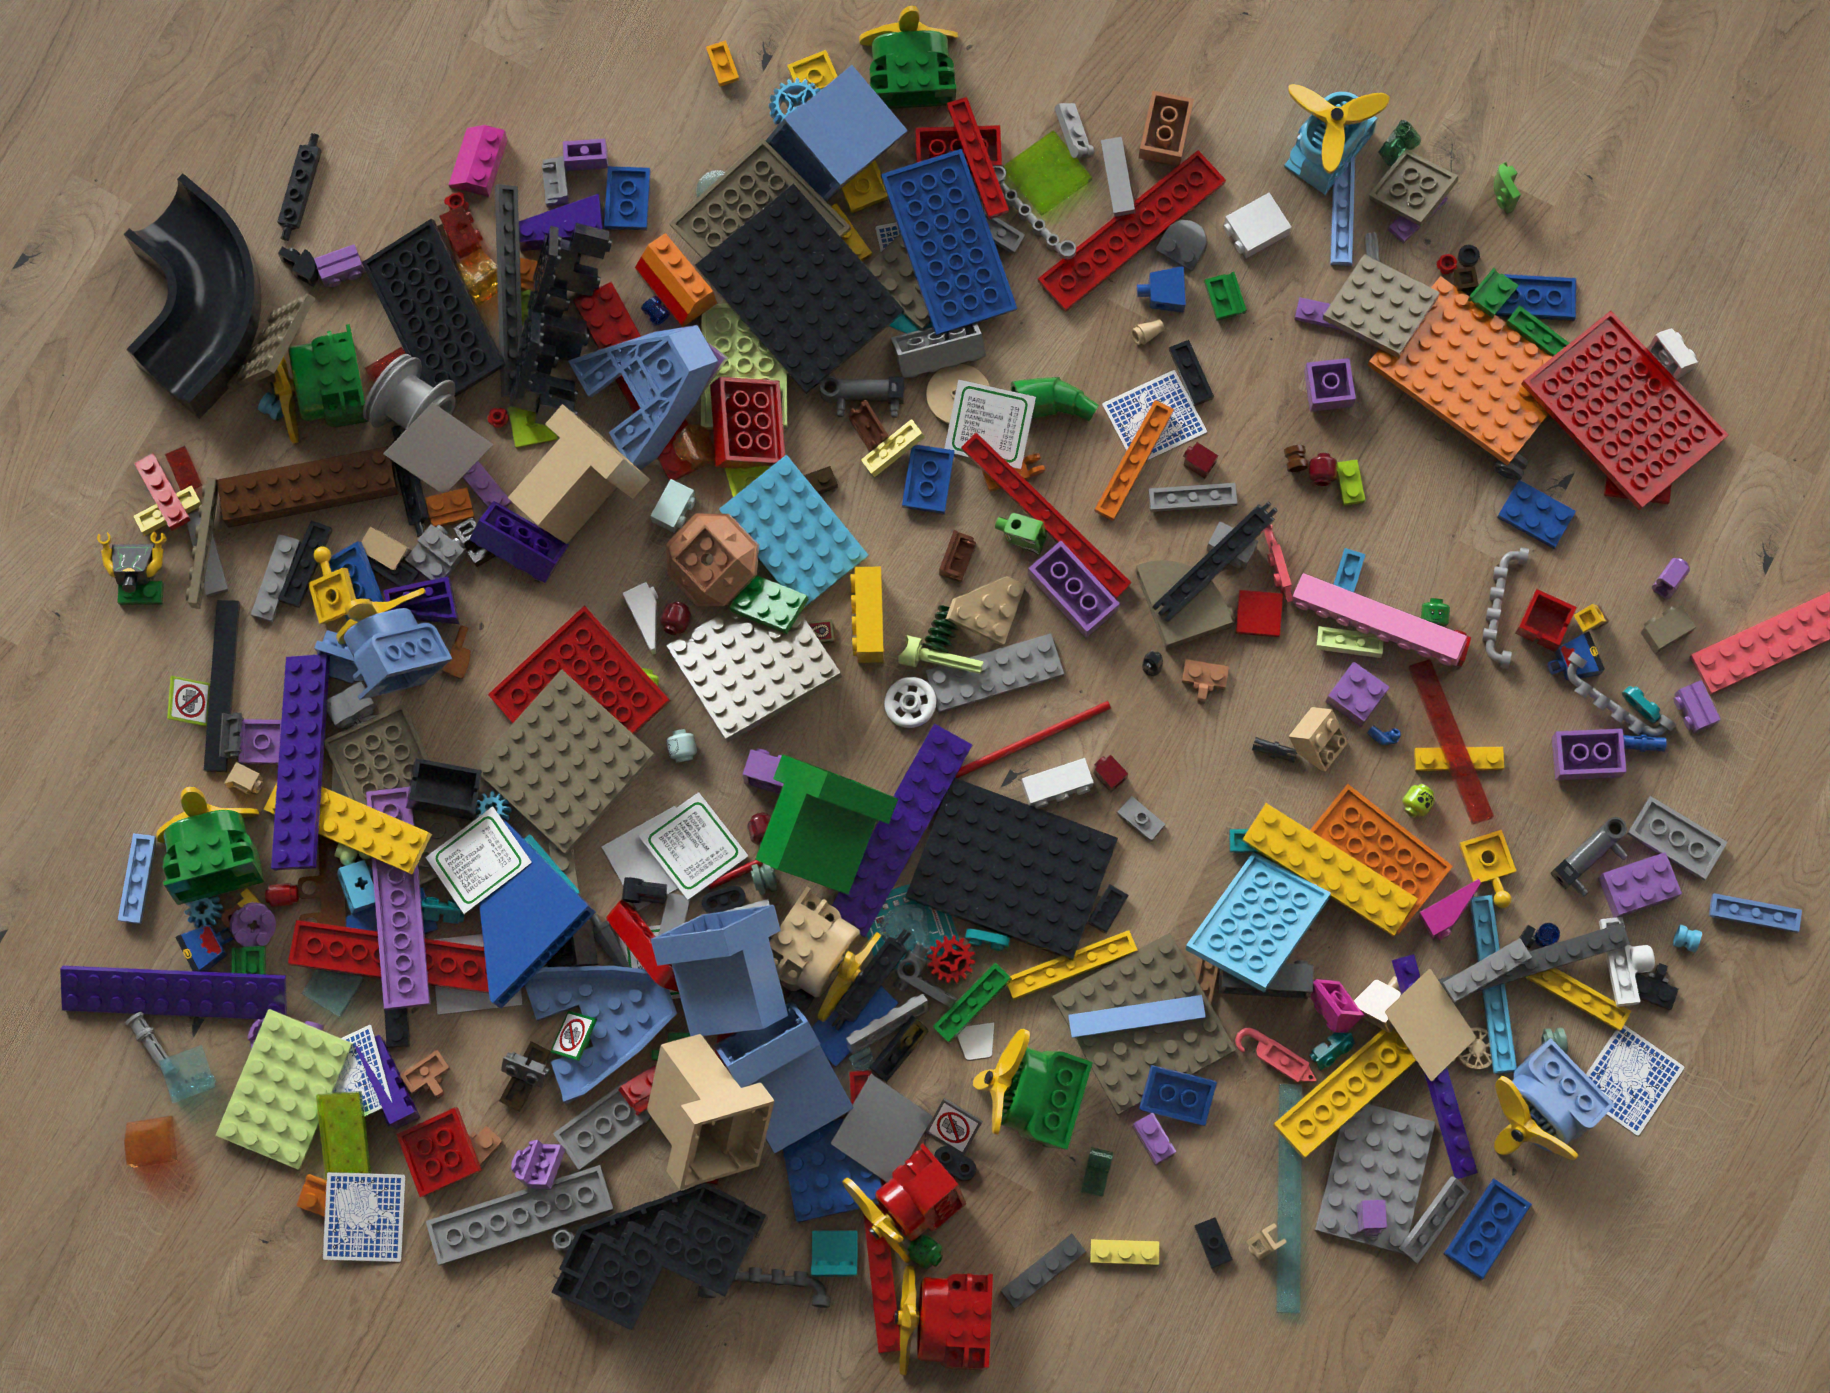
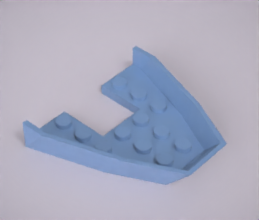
M698 325L653 332L583 355L568 362L588 397L595 396L618 377L623 376L640 409L611 430L609 434L619 452L639 470H642L658 458L692 410L718 360Z
M620 966L542 967L525 984L537 1021L580 1006L582 1015L597 1019L590 1035L593 1047L585 1049L579 1061L567 1057L551 1061L565 1105L587 1093L641 1051L677 1014L669 989L655 983L645 969Z

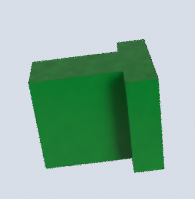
M782 754L773 779L784 785L755 860L779 871L849 894L876 821L879 820L889 824L898 798Z

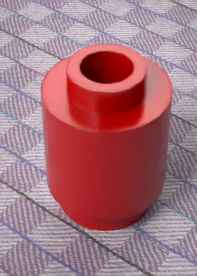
M291 883L269 885V889L265 890L266 903H270L271 907L288 906L299 901L298 886Z

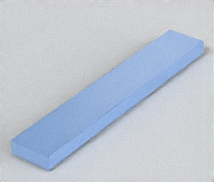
M1354 155L1351 158L1350 164L1346 161L1344 162L1343 168L1346 169L1340 177L1334 178L1330 265L1352 266Z
M1202 995L1068 1015L1072 1038L1206 1017Z

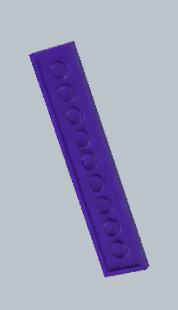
M328 654L286 657L271 869L274 871L316 868L330 656Z
M936 724L932 726L893 796L898 798L889 824L879 821L874 829L849 894L839 892L832 904L840 912L841 918L858 928L860 935L864 938L973 746L971 743Z
M62 966L60 968L62 1011L129 1014L143 1012V1014L263 1019L268 1009L287 1016L286 975Z

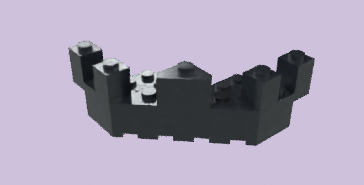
M575 223L570 241L561 239L562 237L558 236L559 228L550 226L548 235L544 237L533 276L534 287L533 291L530 292L527 305L528 315L527 320H524L521 335L523 337L521 348L518 349L515 364L517 366L516 373L511 383L510 406L535 412V423L542 425L546 424L562 404L576 415L578 411L574 410L578 390H575V381L550 376L552 368L557 367L558 359L569 361L580 357L582 347L588 344L589 334L586 333L587 321L563 315L564 311H568L570 299H567V290L593 296L594 289L598 290L601 277H598V268L579 264L581 254L604 259L605 252H610L612 240L609 239V231Z
M706 1183L680 1190L663 1198L580 1226L559 1267L561 1273L551 1293L633 1331L663 1268L726 1297L754 1237L759 1238L768 1217L766 1214L747 1206L745 1202Z

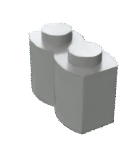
M362 682L350 686L342 693L327 700V712L338 729L349 728L357 718L368 717L374 712L373 709L376 708V705L371 697L362 700L358 698V695L366 689Z

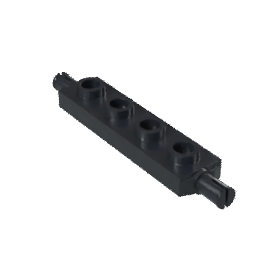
M315 133L310 134L307 145H299L277 223L283 227L280 239L284 241H289L292 230L300 228L322 153L321 149L316 147L319 135Z
M393 426L391 428L394 436L391 445L402 435L400 426ZM394 462L408 523L415 526L417 537H421L425 532L423 523L429 516L420 478Z
M903 929L897 939L889 937L864 969L861 980L857 984L854 983L835 1008L839 1016L831 1024L833 1028L839 1031L846 1020L855 1022L906 954L907 949L903 944L911 935L909 931L907 932L906 929Z

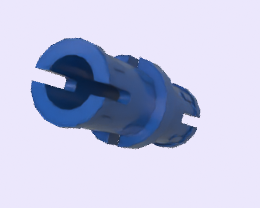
M1641 734V736L1623 735L1624 749L1640 750V752H1645L1646 750L1665 752L1666 738L1647 737L1644 734Z

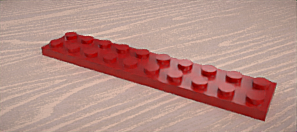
M1197 150L1134 201L1135 213L1112 218L1076 247V254L1073 258L1061 259L1041 275L1037 282L1066 312L1162 235L1170 225L1178 222L1226 183V179Z
M612 281L599 287L598 290L595 289L593 296L583 295L573 300L582 319L587 321L586 326L599 350L641 337ZM621 375L616 379V382L634 414L640 409V406ZM686 419L657 458L669 481L670 479L676 481L709 464Z
M296 920L288 965L381 978L378 932ZM425 938L428 985L489 994L484 947Z

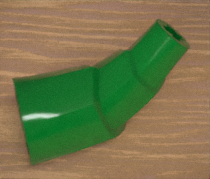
M1060 377L1023 379L1010 383V390L1012 392L1036 397L1031 419L1053 415L1059 411L1071 415L1076 414L1090 421L1099 404L1084 395V391L1062 381Z

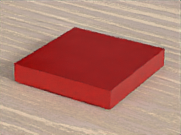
M1239 590L1236 634L1280 637L1283 594Z

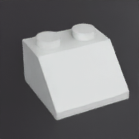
M1672 328L1657 333L1647 348L1676 380L1693 370L1698 363L1695 353L1691 349L1688 350L1682 336L1677 332L1675 333Z

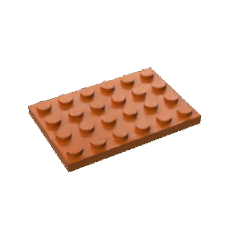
M1349 784L1344 787L1310 829L1316 835L1418 898L1396 932V935H1399L1453 867Z

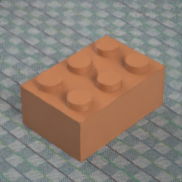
M1152 91L1140 145L1139 159L1174 166L1180 165L1194 99Z

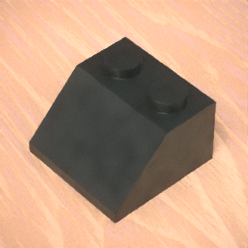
M587 921L547 962L548 967L598 965L592 921Z

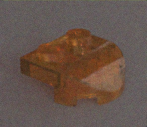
M690 424L674 435L676 440L673 442V447L682 461L688 460L692 464L691 469L699 470L703 466H716L715 448L705 427Z

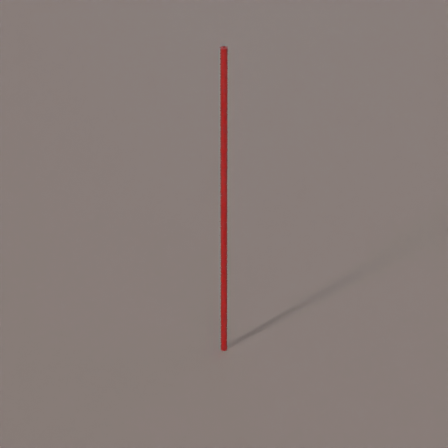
M1106 701L960 767L955 778L966 775L1111 709V706ZM754 860L723 874L708 886L710 890L753 871L751 865L757 864L759 867H762L763 863Z

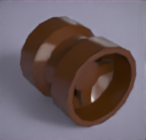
M1293 445L1284 449V455L1288 459L1286 464L1288 472H1300L1309 467L1308 460L1305 459L1306 449L1304 445Z

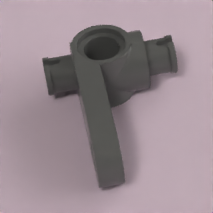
M917 942L914 950H908L903 960L899 963L895 972L898 977L893 986L898 988L902 983L899 990L905 992L908 985L911 984L939 1002L952 1007L957 1000L953 995L920 976L927 963L924 957L930 949L926 946L922 948L923 944ZM907 963L915 966L914 975L906 973L905 965Z

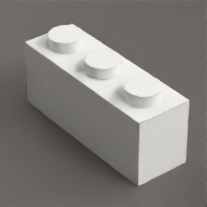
M1083 758L1022 778L1021 784L1028 804L1036 808H1042L1047 806L1049 801L1056 799L1057 802L1068 799L1070 794L1077 792L1078 795L1089 792L1090 788L1093 787V780L1086 760Z

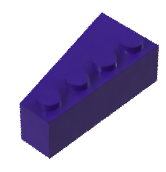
M599 194L519 221L520 252L540 250L545 235H548L550 226L558 227V236L567 241L571 240L575 223L603 230Z
M377 1035L375 1036V1041L392 1102L358 1046H355L383 1108V1117L387 1125L397 1130L421 1117L386 1047L384 1039Z

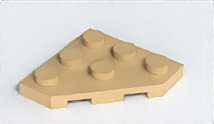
M1006 576L954 598L946 620L996 644L1004 645L1025 584Z

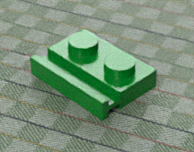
M1493 268L1469 296L1468 301L1475 303L1477 308L1493 318L1517 290L1519 285L1504 274H1499Z
M1235 272L1205 279L1204 284L1216 321L1246 313L1247 309Z
M266 947L232 948V973L266 974Z

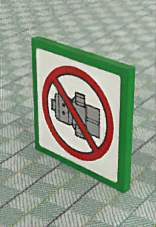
M568 1011L550 1050L551 1053L579 1061L585 1047L589 1045L590 1035L597 1019Z

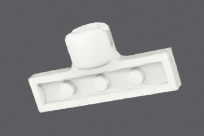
M1623 917L1601 919L1599 921L1600 930L1620 923L1624 925ZM1629 945L1606 952L1616 1007L1638 1005L1640 998L1635 974L1651 972L1653 970L1655 958L1652 948L1648 945L1634 947Z

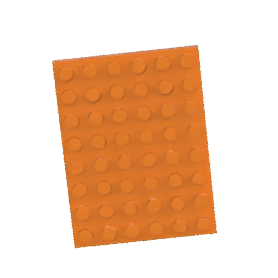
M1440 276L1431 287L1440 292L1439 297L1400 357L1397 358L1379 349L1370 359L1367 366L1508 466L1549 415L1521 383L1551 359L1552 356L1526 340L1517 331L1506 325V322L1495 315L1493 318L1477 308L1475 303L1468 301L1469 296L1463 291H1457L1453 284Z

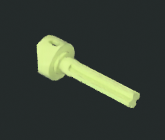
M905 635L907 647L898 657L899 664L916 667L918 662L922 660L980 674L982 672L983 661L923 648V640L921 638Z

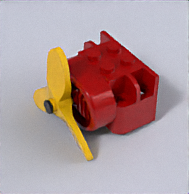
M923 1143L920 1145L921 1151H916L905 1161L904 1165L897 1167L892 1172V1179L876 1191L875 1197L886 1215L879 1210L874 1202L851 1179L845 1178L842 1181L852 1199L873 1224L869 1229L871 1234L877 1240L879 1239L878 1236H883L905 1263H908L911 1259L902 1243L904 1238L894 1227L895 1225L909 1240L913 1241L928 1228L930 1231L938 1229L966 1205L959 1184Z
M905 1267L902 1283L901 1311L897 1313V1310H895L894 1324L900 1325V1375L907 1374L911 1341L916 1326H918L917 1356L920 1361L940 1362L942 1366L948 1369L984 1371L989 1368L993 1274L974 1275L967 1273L952 1274L948 1278L924 1277L920 1285L919 1309L917 1312L914 1267Z

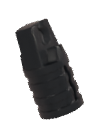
M1151 650L1145 655L1142 669L1146 675L1156 676L1161 672L1163 665L1161 653Z

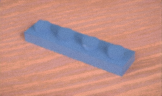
M1715 893L1711 896L1709 917L1798 933L1800 930L1802 910Z

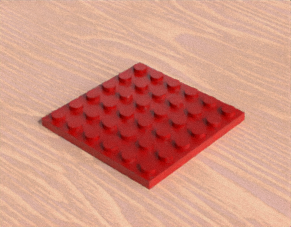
M585 605L488 694L511 722L514 723L562 669L634 735L671 701Z

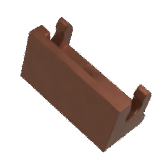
M867 400L860 404V408L857 410L852 408L850 410L848 418L868 451L871 452L888 438V434Z
M956 530L953 531L939 569L940 576L962 583L976 545L973 537Z

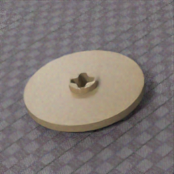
M959 364L955 367L947 366L937 371L930 379L927 386V403L931 412L942 422L950 424L958 379L990 386L986 377L972 366Z

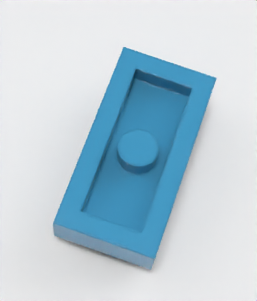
M1345 548L1333 585L1354 593L1366 554Z

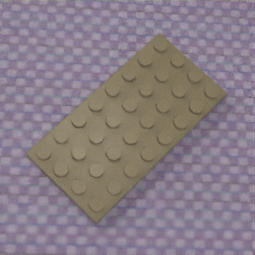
M404 704L325 739L324 742L348 798L366 806V792L410 787L411 772L415 759L429 760ZM413 810L415 827L432 834L418 862L420 887L439 878L425 857L461 831L456 817Z

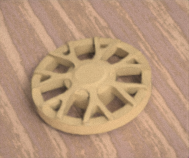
M1474 1027L1471 1030L1479 1032V1039H1475L1467 1047V1055L1462 1056L1460 1053L1457 1057L1464 1066L1473 1070H1481L1492 1064V1059H1489L1491 1054L1486 1053V1047H1490V1043L1485 1044L1482 1041L1486 1035L1488 1036V1031L1483 1028ZM1483 1055L1486 1057L1488 1063L1484 1065L1480 1060V1057ZM1470 1056L1476 1058L1474 1065L1468 1063Z

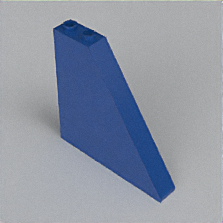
M506 821L504 823L532 863L479 902L490 1001L500 1009L596 913L524 837Z

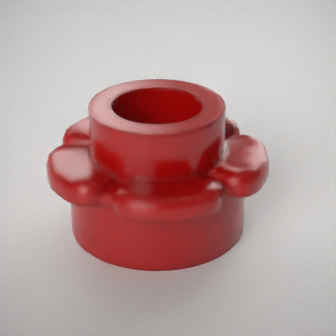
M1445 254L1440 257L1436 265L1442 274L1448 275L1453 273L1454 269H1457V260L1453 255Z
M501 407L499 409H491L489 411L490 415L487 417L489 424L495 428L505 426L509 420L507 411Z

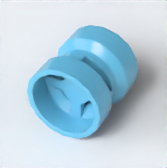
M266 393L258 405V411L263 414H269L271 419L279 421L284 416L281 402L272 393Z
M1679 925L1673 940V946L1679 948L1684 946L1688 951L1695 953L1700 944L1702 932L1698 930L1691 931L1686 926Z

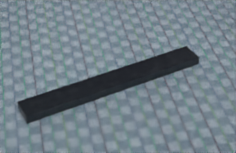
M217 600L203 769L205 772H227L228 758L219 757L222 713H232L240 602L236 600Z

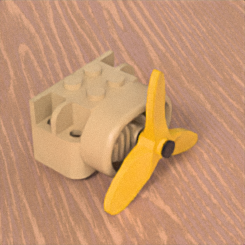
M807 886L781 924V931L775 933L770 940V946L780 985L790 991L803 989L814 997H820L834 980L818 1013V1019L824 1022L835 1010L852 981L857 984L861 980L864 972H861L859 969L871 949L880 939L881 934L876 932L859 953L854 955L852 951L859 939L860 930L842 919L840 912L836 908L828 904V901L825 899L822 900L812 894L811 888Z

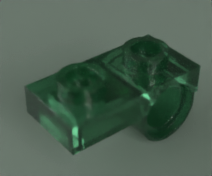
M1401 120L1378 153L1388 166H1392L1405 149L1412 150L1416 148L1421 142V137L1410 122Z
M1091 1147L1081 1189L1082 1193L1103 1197L1113 1152Z

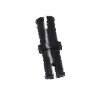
M1255 737L1254 743L1263 746L1253 744L1252 751L1271 755L1270 758L1275 759V757L1292 763L1295 762L1296 757L1287 754L1290 753L1297 756L1295 749L1279 745L1277 741L1273 743Z

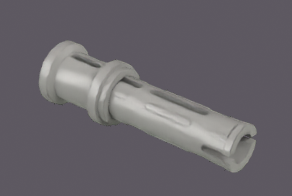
M143 1012L136 1013L125 1024L131 1027L136 1035L135 1039L139 1043H143L163 1073V1076L170 1075L177 1068L155 1038V1030L153 1027H149L143 1018Z

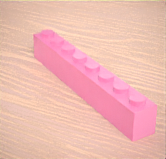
M1304 573L1293 594V603L1302 610L1310 609L1315 611L1320 617L1336 619V622L1343 626L1351 625L1357 627L1356 629L1364 634L1370 632L1377 635V638L1382 641L1389 642L1390 640L1397 643L1403 649H1414L1421 656L1426 658L1432 656L1447 666L1451 664L1457 666L1466 645L1467 636Z

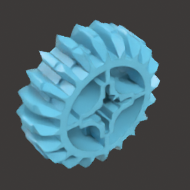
M796 78L795 83L788 79V85L780 83V89L775 88V95L770 96V117L774 118V124H780L787 115L802 103L805 104L809 98H812L821 89H815L813 82L808 85L806 78L802 83H800L799 78ZM782 102L786 103L788 107L786 115L780 110Z

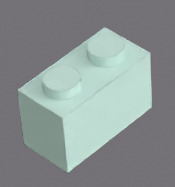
M670 479L651 514L652 522L673 533L678 528L681 529L686 520L685 514L687 510H692L695 505L694 490Z

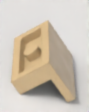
M373 527L368 529L362 540L366 555L392 570H396L403 556L407 557L412 551L409 547Z

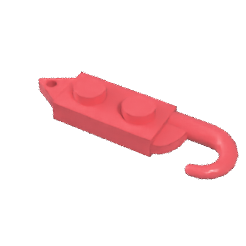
M1271 524L1264 530L1270 553L1267 554L1268 563L1275 570V574H1273L1275 586L1280 587L1281 593H1284L1287 602L1293 601L1290 589L1292 584L1280 544H1277Z
M1244 1028L1236 1035V1046L1241 1052H1245L1241 1044L1242 1038L1250 1036L1259 1042L1256 1054L1260 1060L1296 1083L1298 1081H1316L1309 1067V1062L1258 1030Z

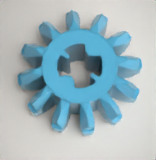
M494 791L490 792L489 798L484 793L482 794L483 802L477 800L479 807H476L475 813L478 815L475 819L493 806L497 809L501 819L509 821L510 818L506 813L512 812L511 807H507L510 802L507 799L503 800V796L500 793L496 798Z
M211 896L185 903L190 907L184 911L186 915H190L187 919L188 922H194L196 928H199L201 925H209V922L216 925L217 922L214 918L222 917V914L217 912L223 909V905L218 904L220 898L218 896ZM205 905L208 909H206L204 911V914H202L200 910H203V906Z

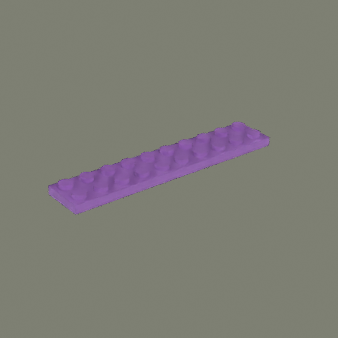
M410 787L366 792L367 806L415 826L413 809L406 808ZM372 858L384 1009L393 1010L430 1005L418 864L411 875Z

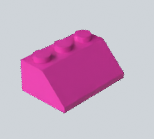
M487 125L467 128L448 186L490 197L508 140L505 130Z

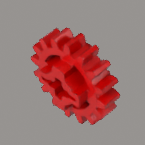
M955 935L952 936L951 940L944 936V942L942 943L937 939L935 941L937 947L930 946V951L933 954L927 955V959L932 960V962L927 964L928 968H934L931 975L938 974V981L940 982L945 978L947 984L950 983L951 979H954V982L958 984L960 977L966 980L965 973L973 972L969 965H975V961L970 959L975 956V953L968 951L971 945L967 944L964 946V938H961L958 942ZM952 946H956L960 948L962 951L958 952L954 950ZM944 948L943 955L936 959L938 952ZM949 955H952V958H957L954 964L946 961ZM966 961L964 968L959 972L958 966ZM939 968H945L949 970L950 974L944 973Z

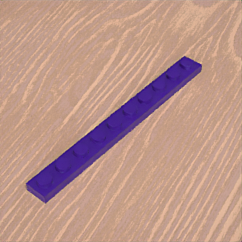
M1414 954L1391 960L1401 995L1421 977ZM1447 1067L1433 1081H1430L1425 1074L1454 1177L1461 1179L1478 1173Z

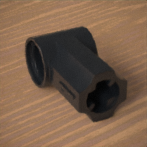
M633 877L624 878L621 900L629 903H641L642 901L665 904L667 884L644 882L642 879Z

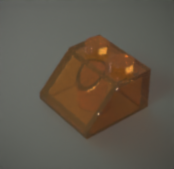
M173 1116L128 1122L126 1124L124 1145L128 1166L135 1168L178 1161Z

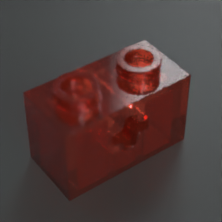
M460 206L439 216L459 259L482 249L480 241H483L479 229L474 230L472 226L474 219L470 211L465 212L463 206Z

